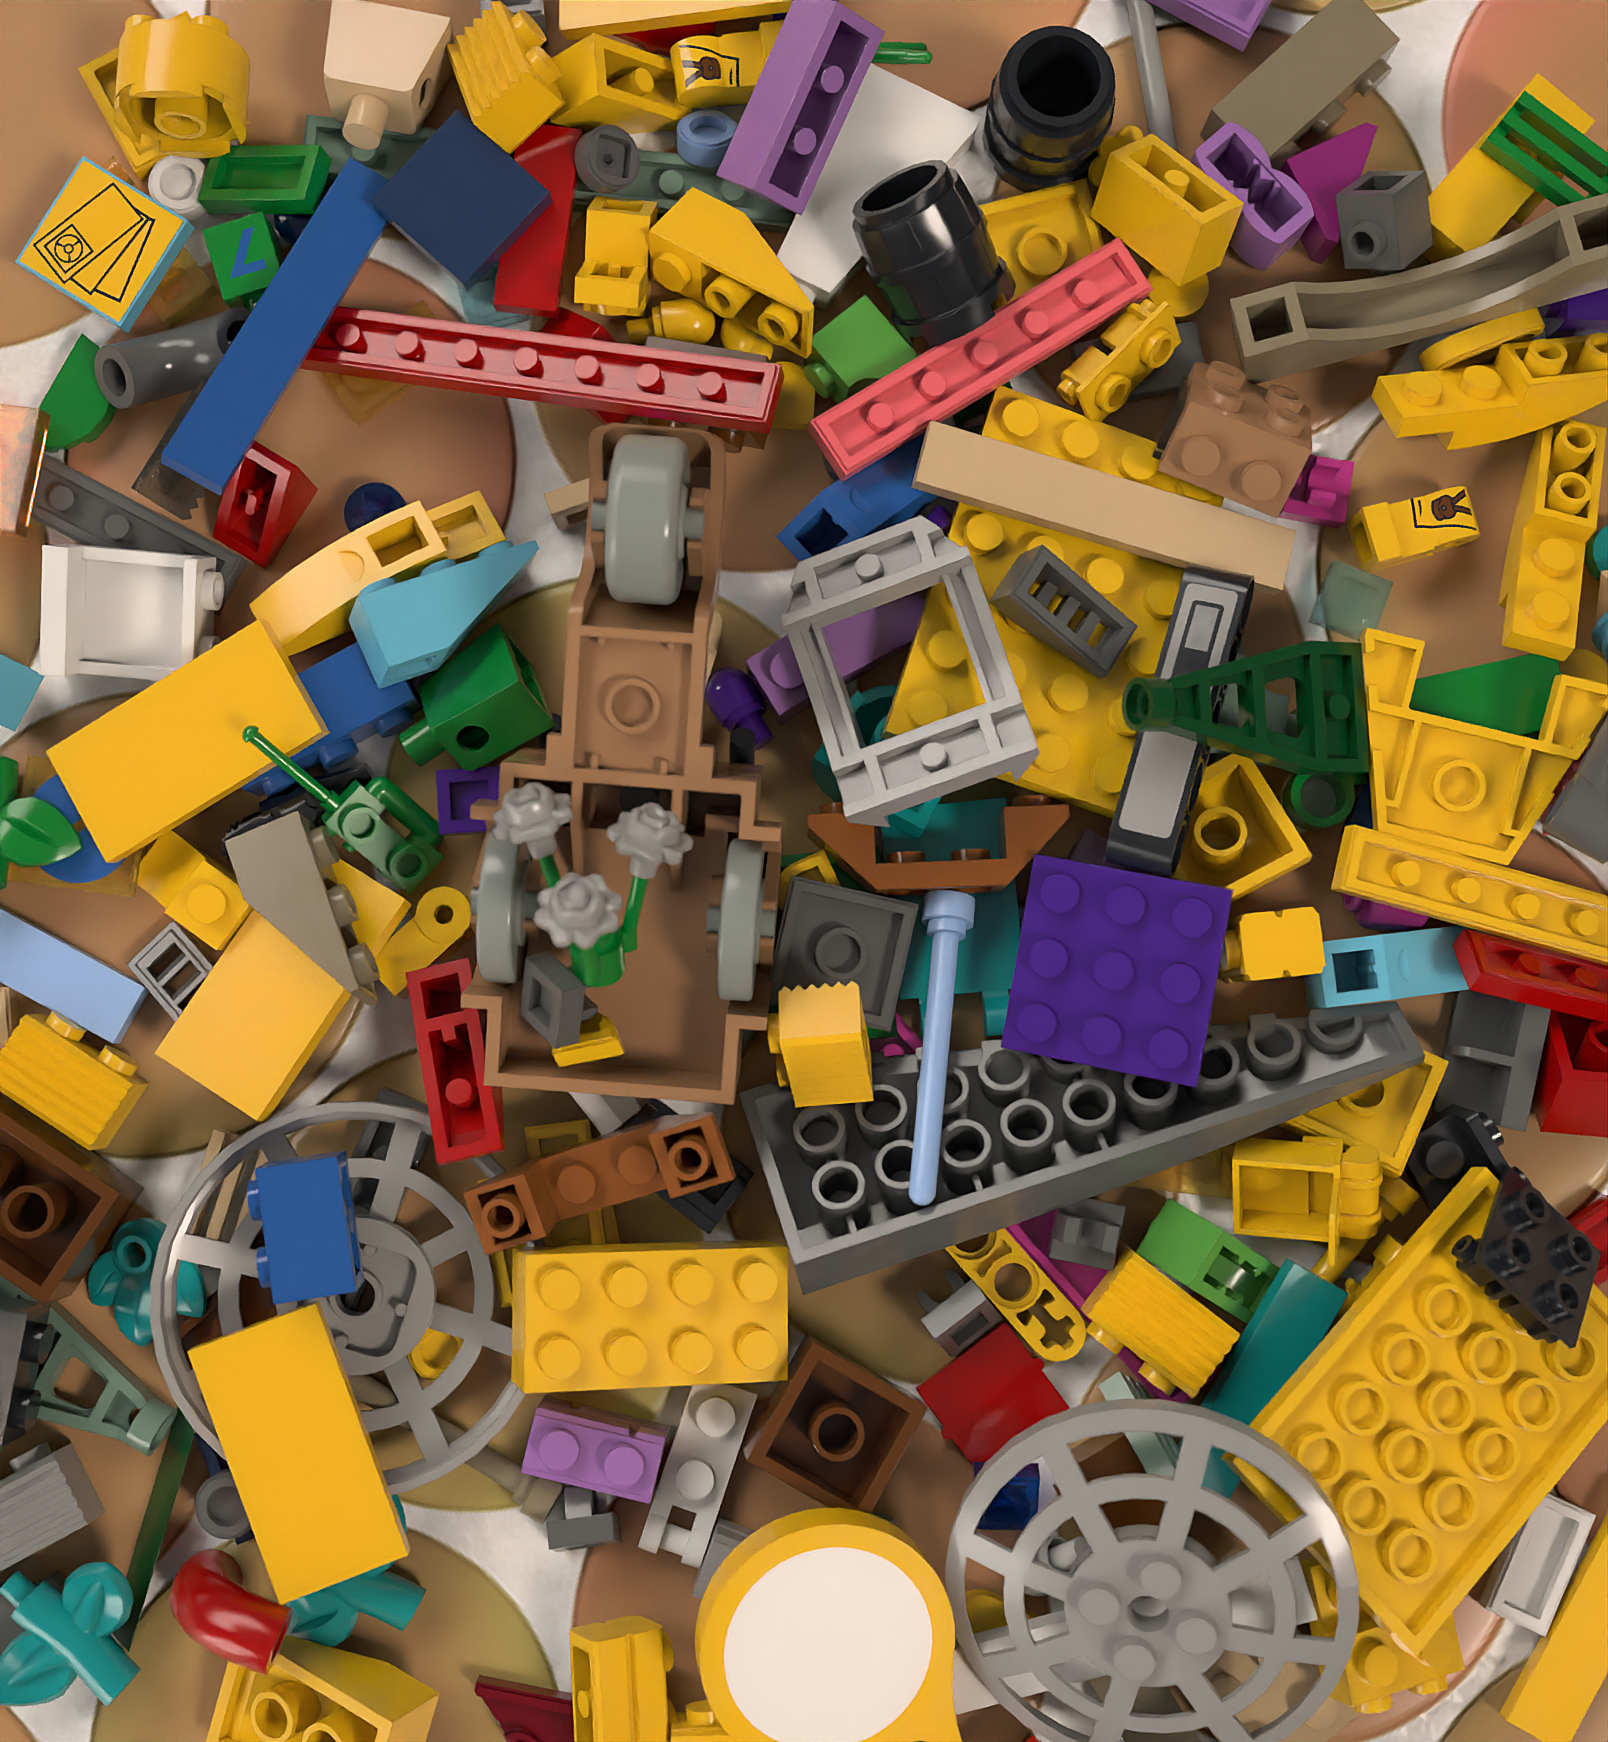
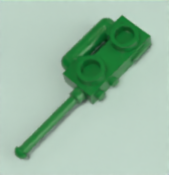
M250 725L244 728L242 738L245 743L251 742L320 801L319 805L326 810L321 819L326 824L325 828L331 837H334L337 833L345 840L342 844L344 848L350 853H353L356 849L377 867L379 873L401 891L404 889L408 894H411L444 858L440 851L436 849L444 839V836L439 834L438 821L387 777H375L366 787L355 779L339 796L333 790L328 791L259 733V727ZM384 810L411 831L406 838L379 816Z

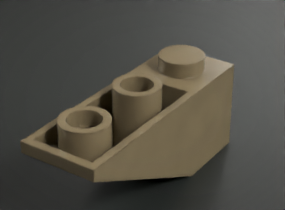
M295 811L224 841L243 899L349 993L369 1006L378 1004L379 1000L372 982L380 979L379 969L367 944L364 942L358 943L352 922L359 920V912L345 884L338 885L332 864L339 862V855L328 830L324 826L317 828L299 811Z

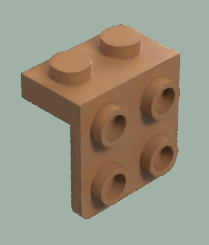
M1212 361L1210 365L1195 362L1189 374L1186 405L1159 460L1158 471L1278 518L1312 452L1310 409L1304 405L1305 400L1301 395L1287 387L1273 384L1269 386V389L1246 381V375L1241 370L1225 362Z

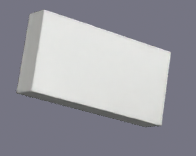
M1548 1493L1498 1555L1478 1603L1490 1612L1546 1636L1596 1515Z

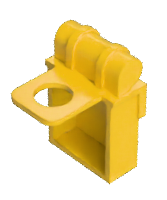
M1304 1135L1302 1142L1244 1138L1235 1142L1232 1157L1233 1234L1329 1242L1328 1266L1335 1268L1340 1237L1368 1239L1375 1236L1378 1232V1220L1382 1216V1205L1379 1201V1185L1383 1181L1379 1151L1372 1146L1355 1145L1348 1148L1346 1153H1343L1344 1138Z

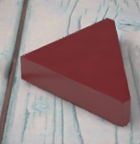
M479 1675L474 1692L483 1699L504 1731L503 1737L507 1742H575L572 1693Z

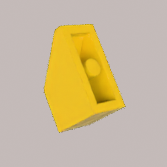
M592 33L551 58L561 72V77L555 83L560 88L559 92L563 95L561 98L565 101V104L550 117V122L568 128L581 129L585 133L602 125H615L625 130L628 134L677 131L679 121L692 113V107H686L679 103L672 61L664 57Z

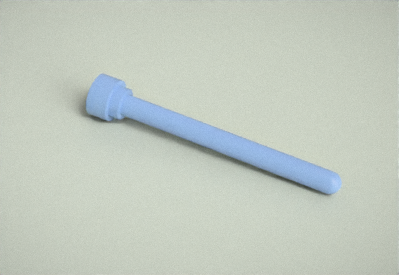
M951 890L930 891L924 895L922 923L927 926V935L933 938L909 1184V1196L918 1205L931 1203L936 1195L958 943L965 939L966 930L973 927L975 899L966 893Z

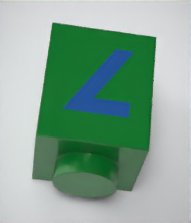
M263 211L202 230L223 300L230 309L244 308L252 312L285 260L279 236Z

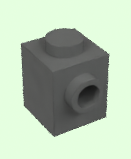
M1425 170L1367 171L1335 195L1345 269H1371V274L1375 276H1387L1403 272L1410 267V263L1433 245Z

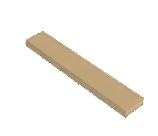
M932 420L926 428L911 487L1186 569L1187 565L1191 563L1253 575L1255 577L1254 590L1273 596L1283 591L1296 530Z

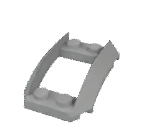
M920 515L798 562L790 584L793 596L787 613L781 615L780 619L788 635L810 697L831 769L837 779L844 804L842 807L848 822L890 827L887 815L1011 771L1015 782H1017L1039 756L1040 751L967 545L959 546L944 536L940 527ZM944 582L986 703L866 747L824 627Z

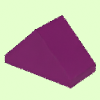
M1367 122L1286 159L1280 169L1281 172L1291 177L1304 190L1311 202L1314 216L1300 237V240L1310 260L1323 265L1338 243L1340 227L1335 195L1361 177L1378 126Z

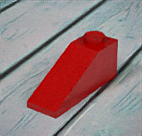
M469 957L405 973L437 1164L441 1166L505 1150L502 1087L484 1085L488 1009L461 1007V994L472 981L477 966Z

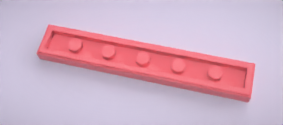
M1118 237L995 310V316L980 327L962 337L933 347L809 422L806 429L841 482L926 432V428L931 420L939 423L1124 312L1131 303L1137 304L1144 300L1152 292L1153 287Z

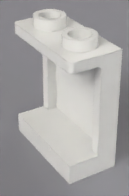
M67 543L42 545L39 675L67 677L75 674H90L159 681L221 643L220 638L213 636L214 610L218 611L222 605L224 581L222 574L216 572V557Z

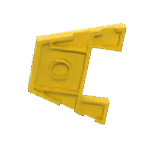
M1368 627L1362 629L1360 643L1362 646L1373 830L1457 854L1508 866L1555 794L1552 792L1572 762L1579 759L1591 741L1589 736L1605 712L1608 711V685L1564 674L1555 675L1538 740L1411 710L1409 703L1426 641Z

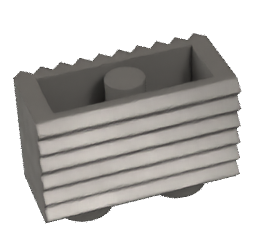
M46 1441L9 1461L14 1474L0 1480V1571L86 1526L106 1512L72 1443L52 1453Z

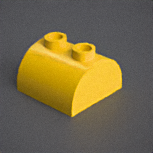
M1232 753L1206 767L1181 858L1172 877L1234 889L1232 902L1308 863L1312 858L1311 852L1252 759Z

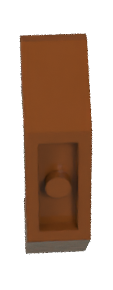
M1026 795L1013 798V806L1003 807L997 816L999 859H990V850L988 849L956 850L951 852V861L926 862L925 852L903 851L887 854V863L876 864L874 826L849 823L844 814L843 802L820 805V814H808L807 837L821 850L824 849L825 853L871 894L884 897L924 896L926 893L936 890H951L966 894L1001 893L1069 819V804L1052 805L1051 797L1048 795Z
M714 1112L666 1115L547 1152L466 1189L463 1195L484 1253L488 1255L546 1237L560 1221L664 1189L668 1190L671 1199L733 1180L736 1174Z

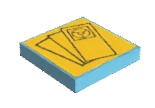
M82 156L15 262L30 274L128 333L195 227L184 217Z

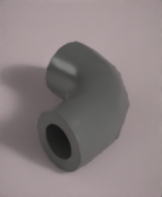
M231 308L178 327L101 347L95 357V374L103 395L116 408L126 409L204 387L251 314V311L244 308Z

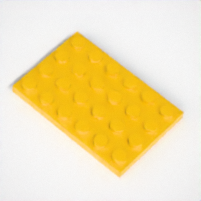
M1004 386L998 387L992 393L979 435L1220 508L1222 507L1223 496L1158 471L1159 460L1166 448L1165 445L1094 419L1090 421L1086 416ZM957 501L952 524L946 537L961 547L966 545L968 547L1040 751L1039 756L1017 782H1015L1011 771L995 776V778L1113 819L1138 733L1129 729L1124 721L1122 714L1123 693L1131 679L1135 677H1154L1186 569ZM1043 544L1138 626L1106 677L1097 678L1011 621L989 603L990 598L1022 553ZM1034 581L1028 590L1031 596L1040 584L1037 581ZM944 582L929 587L881 737L885 739L986 703ZM1055 594L1046 609L1053 614L1062 598ZM1077 609L1067 627L1074 631L1085 613ZM1098 623L1086 643L1094 649L1107 628Z
M1471 1167L1249 1425L1252 1429L1279 1444L1307 1469L1331 1500L1349 1536L1358 1576L1359 1605L1403 1651L1416 1657L1608 1420V1298L1593 1283L1576 1347L1570 1349L1560 1339L1552 1344H1548L1544 1339L1534 1340L1527 1334V1330L1510 1314L1505 1313L1499 1308V1300H1491L1485 1295V1285L1479 1287L1467 1274H1463L1456 1268L1457 1259L1451 1253L1453 1246L1465 1235H1471L1476 1240L1481 1238L1499 1184V1180L1487 1167ZM1226 1451L1221 1457L1228 1467L1284 1526L1304 1514L1293 1497L1266 1473ZM1320 1538L1306 1547V1549L1334 1577L1330 1557Z

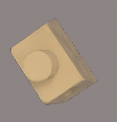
M332 0L323 71L324 84L331 115L338 121L345 122L342 133L350 144L360 149L372 150L379 146L384 130L409 135L421 131L454 71L447 54V44H454L451 17L363 0Z

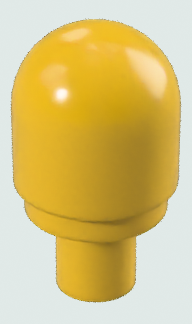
M690 298L661 302V305L652 307V317L627 321L630 345L646 344L648 335L704 345L710 340L715 329V317L712 310Z

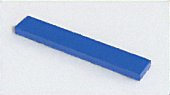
M351 157L348 159L162 452V464L220 496L222 495L389 225V222L375 210L371 203V199L388 183V179Z

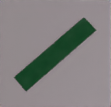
M178 1406L177 1415L170 1429L126 1576L133 1591L134 1601L129 1619L112 1633L128 1652L131 1649L196 1432Z

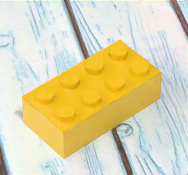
M766 1239L513 1247L512 1382L524 1394L788 1381L787 1246Z

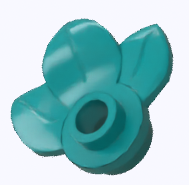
M146 1217L133 1219L123 1224L117 1230L112 1241V1250L95 1260L88 1276V1290L91 1303L97 1306L114 1305V1318L120 1331L130 1341L140 1347H145L153 1341L150 1325L151 1278L158 1246L167 1227L161 1221ZM137 1243L144 1248L146 1259H143L139 1254ZM181 1260L177 1278V1313L191 1317H201L207 1311V1294L202 1273L196 1263Z

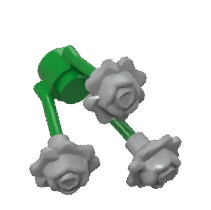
M528 783L522 789H512L505 794L502 809L492 817L496 825L493 834L496 839H511L512 843L516 844L526 842L531 856L539 859L548 888L542 890L538 895L542 908L535 913L536 925L550 933L553 943L557 947L569 948L571 972L588 987H605L614 984L625 973V953L632 952L638 948L637 926L649 878H653L656 875L658 865L663 862L668 864L681 863L682 854L692 849L693 839L689 835L684 834L685 827L679 822L674 812L665 811L661 806L652 802L639 808H634L631 812H622L618 823L608 827L607 837L616 842V851L631 857L629 870L633 874L623 922L619 926L618 916L615 913L622 908V898L619 894L606 887L601 875L591 874L587 877H581L577 873H568L561 879L553 855L557 850L553 834L558 830L560 824L569 822L573 818L572 811L569 808L571 805L570 795H554L549 788L544 787L540 783Z

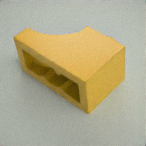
M175 829L168 831L156 840L129 877V879L149 893L166 909L164 913L218 951H225L253 910V907L243 899L235 873Z

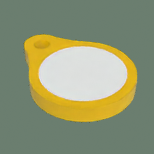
M845 1508L809 1509L781 1517L759 1528L745 1538L724 1559L711 1578L699 1607L695 1629V1654L708 1703L718 1722L735 1742H962L957 1726L953 1699L955 1624L948 1595L932 1564L922 1549L901 1529L875 1515Z

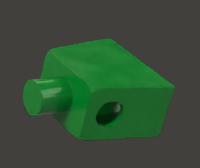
M498 622L422 682L418 690L426 717L401 733L399 738L408 755L420 767L447 750L464 770L473 771L555 726L534 666Z

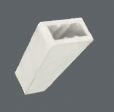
M872 63L870 64L802 216L796 214L777 254L781 263L813 305L826 310L867 264L852 228L855 218L852 211L860 197L888 176L917 163L929 160H942L947 164L948 168H953L968 151L981 121V116Z

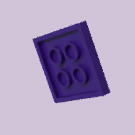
M1035 854L1001 1047L1197 1087L1234 889L1044 854Z

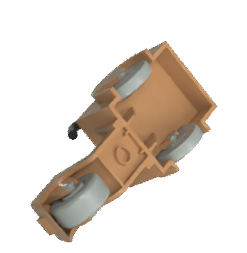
M610 423L592 429L589 435L587 527L581 571L570 600L568 612L562 718L560 715L551 712L555 726L539 735L540 748L524 747L501 762L499 800L479 799L471 804L470 819L485 820L487 831L472 879L470 925L476 936L478 962L472 981L461 994V1007L488 1009L484 1071L485 1086L734 1105L741 1070L744 1029L763 1031L767 1029L771 995V981H768L770 969L773 968L783 822L759 820L763 765L754 764L755 734L751 729L738 727L731 732L729 763L718 762L715 745L702 744L708 641L720 582L727 478L725 445L723 440L717 435L699 429ZM528 783H540L544 787L549 788L554 795H570L571 805L569 808L572 811L573 818L569 822L560 824L558 830L553 834L557 844V850L553 855L561 879L568 873H577L581 877H587L591 874L601 875L606 887L619 894L622 898V908L615 913L618 916L619 926L623 922L633 874L629 870L631 857L616 851V842L607 837L608 827L618 823L622 812H631L634 808H639L652 802L661 806L665 811L674 812L679 822L685 827L684 834L689 835L694 841L692 849L682 854L681 863L668 864L663 862L658 865L656 875L653 878H649L637 926L638 948L632 952L625 953L626 968L624 975L612 985L585 989V995L598 1006V1012L608 1016L613 1021L624 1047V1054L559 1068L552 1054V1045L520 1014L526 957L550 951L566 967L571 966L569 948L557 947L553 943L550 933L538 927L534 919L536 911L542 908L538 895L542 890L548 888L539 859L531 856L526 842L516 844L512 843L511 839H496L494 837L493 830L496 825L492 817L502 809L504 796L512 789H522Z

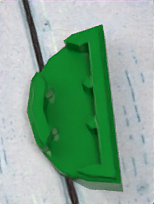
M81 333L19 441L34 449L47 453H58V450L71 449L83 442L89 444L95 441L113 420L116 407L110 404L103 395L95 374V357L100 348L83 333Z

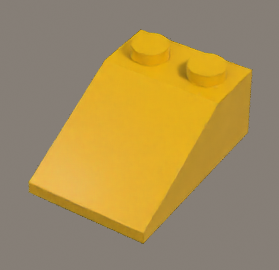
M286 1635L278 1656L266 1676L228 1661L206 1742H426L440 1693L388 1662Z

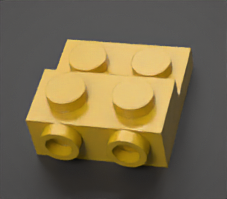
M1315 1557L1300 1561L1318 1620L1309 1622L1311 1635L1335 1638L1338 1625V1589L1335 1578ZM1359 1605V1622L1351 1657L1336 1688L1328 1697L1352 1706L1353 1710L1357 1713L1373 1714L1386 1711L1393 1706L1391 1695L1393 1693L1409 1689L1411 1693L1424 1695L1438 1693L1449 1687L1447 1675L1465 1669L1453 1612L1416 1657L1403 1651ZM1318 1665L1320 1676L1326 1665Z

